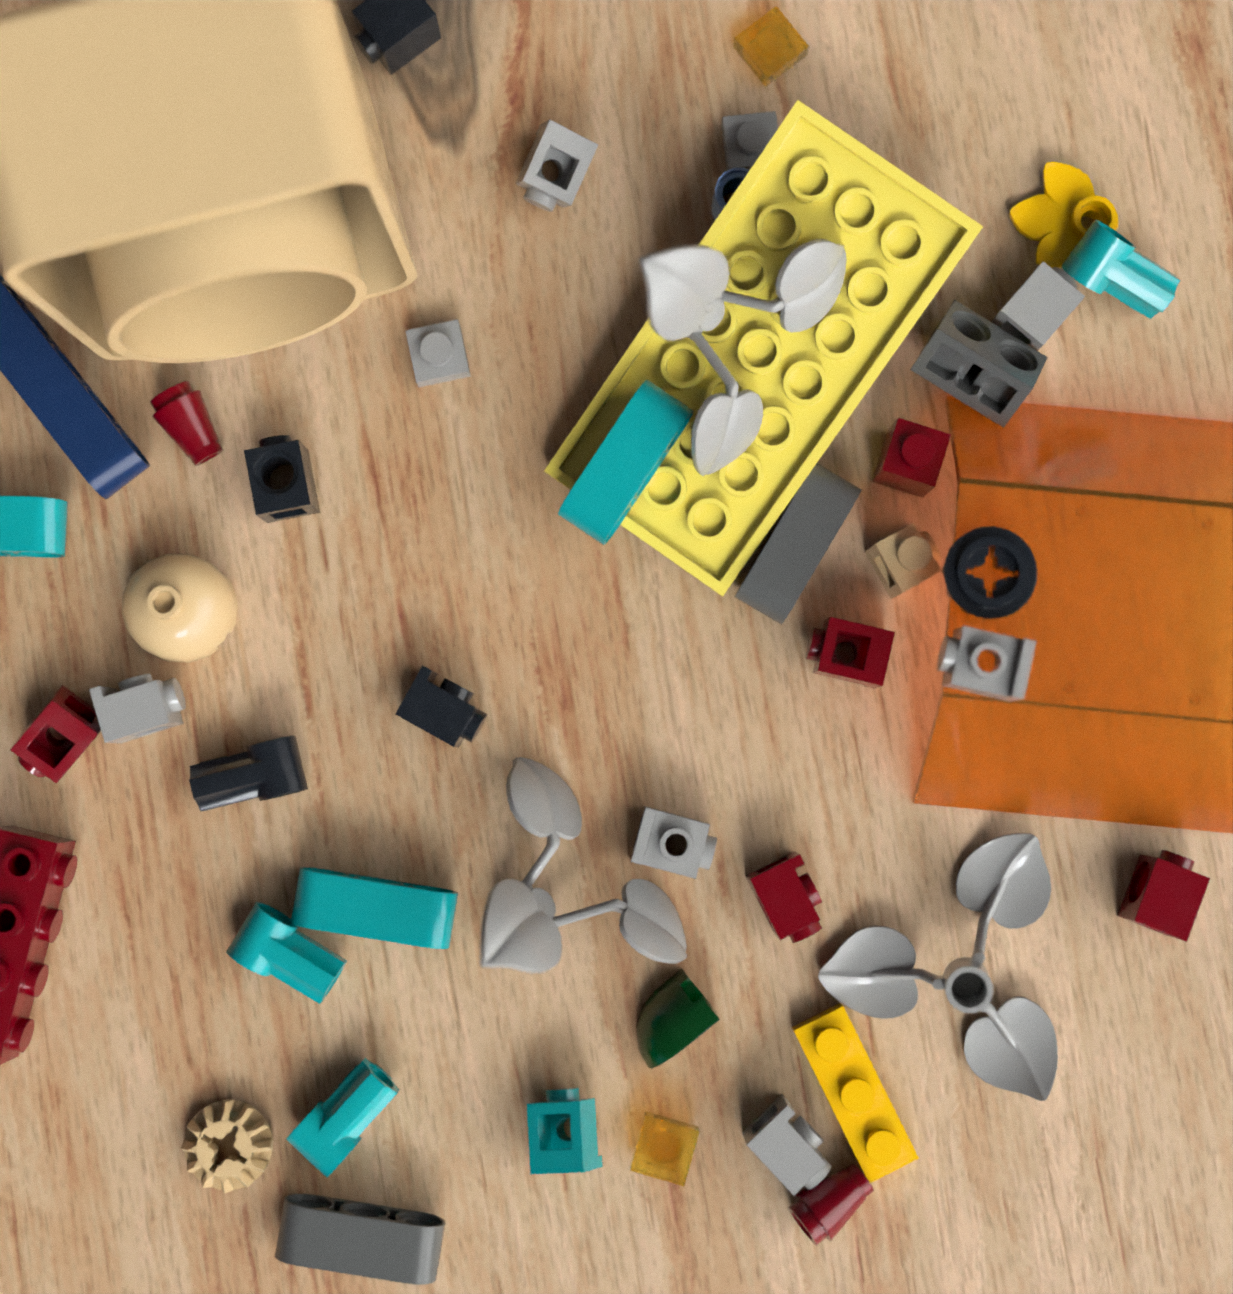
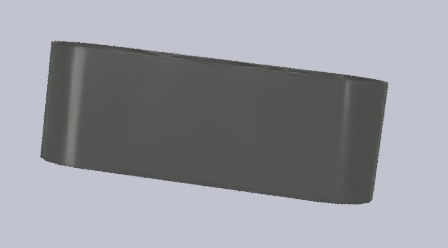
M817 463L794 495L735 597L782 625L845 521L862 489Z
M291 1194L284 1198L275 1258L283 1263L294 1266L406 1284L434 1283L437 1279L445 1220L425 1212L313 1194Z

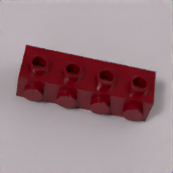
M14 825L0 827V1065L18 1057L20 1053L27 1049L34 1031V1020L29 1019L33 1001L35 997L37 998L41 995L48 979L49 966L44 964L49 942H54L60 932L63 922V911L58 909L63 888H68L73 881L78 862L77 856L73 855L75 840Z

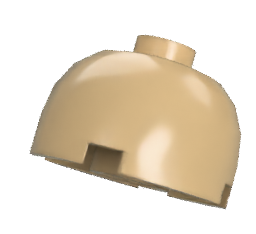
M166 554L148 560L132 574L123 592L122 616L128 633L144 651L165 661L191 663L211 656L219 649L218 646L225 640L227 634H231L236 624L238 602L230 580L215 565L195 555Z

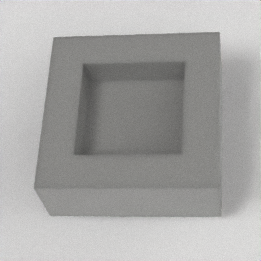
M776 111L725 116L722 118L721 127L726 171L732 168L751 169L778 129Z
M458 319L405 330L418 387L471 377Z

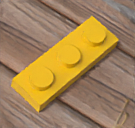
M839 1003L791 1027L868 1181L872 1183L919 1159L844 1006Z

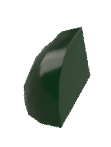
M682 968L660 985L642 1006L636 1025L638 1049L648 1068L651 1069L677 1055L720 1020L717 1011Z

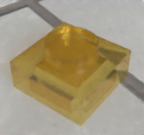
M777 6L734 37L733 44L734 49L765 87L807 56L809 45Z
M645 1111L630 1163V1171L684 1187L700 1133L699 1127Z

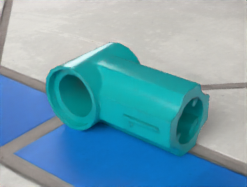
M1094 220L1061 266L1067 274L1088 289L1098 294H1102L1105 291L1149 319L1159 312H1164L1174 299L1176 288L1180 282L1176 275L1136 251L1133 243L1098 220Z
M256 902L226 953L248 970L263 976H270L271 974L321 1004L342 973L347 960L298 931L299 926L290 924L291 918L266 904Z
M364 1058L343 1079L338 1088L325 1102L321 1100L286 1140L327 1178L360 1142L362 1138L359 1135L396 1096L400 1089L381 1067Z

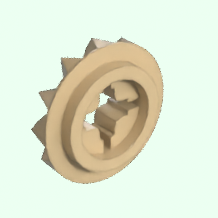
M221 1100L207 1105L193 1117L187 1125L185 1138L180 1149L184 1151L187 1161L186 1171L193 1173L201 1181L203 1188L212 1187L228 1193L250 1186L261 1176L271 1159L273 1138L266 1119L256 1108L238 1100ZM235 1127H238L239 1129L235 1134L234 1148L240 1151L241 1156L238 1157L231 1154L225 1161L217 1165L215 1162L218 1159L216 1155L219 1147L212 1142V1137L222 1139L228 1133H231Z

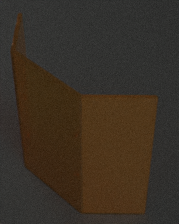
M947 396L945 406L958 483L953 543L963 534L975 528L996 526L1008 529L1020 536L1032 550L1037 564V583L1031 598L1021 609L1007 617L984 620L983 618L963 613L961 608L949 597L946 636L952 637L954 629L967 626L1019 639L1034 640L1036 645L1025 696L1022 700L1009 702L941 686V695L914 792L913 803L1233 834V422L1022 403L1003 428L955 397ZM990 549L984 565L966 571V574H974V577L984 580L987 597L993 582L1007 576H1012V573H1003V570H997L993 567V559H990ZM982 650L977 657L979 668L984 672H991L993 670L995 661L993 654Z

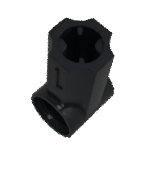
M296 736L264 741L248 746V751L191 765L189 782L193 799L197 802L200 812L255 798L264 801L307 790V781Z

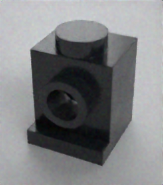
M422 665L395 715L453 747L459 748L463 739L472 743L488 714L469 704L473 693L444 678L440 687L433 684L438 674Z

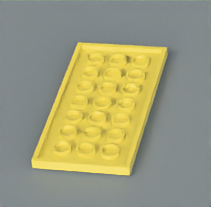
M797 100L699 243V246H707L719 251L726 258L729 266V280L725 288L726 291L764 300L778 298L775 289L778 273L786 258L800 245L815 239H825L844 245L846 251V272L841 291L830 311L811 328L791 333L781 327L780 311L771 313L724 302L725 313L720 324L711 331H702L703 337L737 381L739 386L738 392L750 389L761 398L763 419L754 441L738 458L715 473L702 476L695 470L692 460L691 436L696 415L709 396L716 393L725 394V384L694 341L688 337L673 341L665 340L654 332L649 319H647L544 472L571 490L631 398L646 380L651 381L694 410L687 426L621 523V526L723 597L973 243L983 226Z

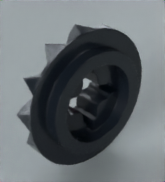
M996 526L975 528L959 537L948 549L945 564L941 571L947 588L946 595L954 600L963 613L971 614L984 620L1003 618L1017 612L1031 598L1037 583V564L1028 544L1016 533ZM990 549V559H993V567L997 570H1003V573H1012V576H1007L993 582L987 597L984 580L974 577V574H966V571L984 565Z

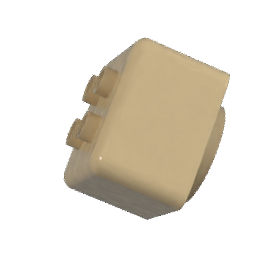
M51 0L1 13L0 262L5 281L101 358L117 361L135 359L157 363H190L220 360L283 346L336 324L355 311L365 299L400 290L415 281L417 271L369 89L336 0Z

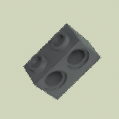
M954 300L910 370L1004 428L1033 389L1048 357Z

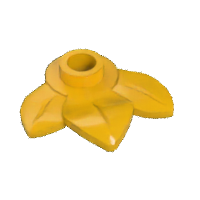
M1047 162L1044 165V194L1025 199L1009 211V217L1019 233L1030 240L1039 241L1035 255L1036 264L1040 265L1044 261L1051 268H1062L1061 266L1086 233L1087 230L1081 225L1082 217L1098 220L1115 231L1118 228V215L1114 205L1108 199L1095 195L1089 176L1078 168L1059 162Z

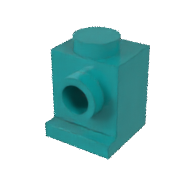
M579 1088L546 1090V1101L527 1104L530 1175L581 1173L603 1167L602 1155H598L595 1098L580 1099ZM568 1118H570L571 1138L564 1131V1123Z

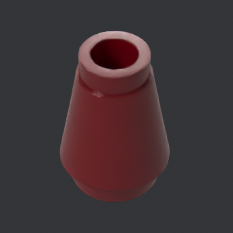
M188 381L178 383L164 390L150 401L155 410L152 416L153 419L185 455L191 459L194 466H199L224 451L218 442L219 439L201 391H194Z
M852 1163L846 1169H842L823 1179L810 1190L804 1189L796 1193L797 1201L790 1205L788 1210L806 1236L817 1246L825 1238L831 1242L874 1189L861 1170Z

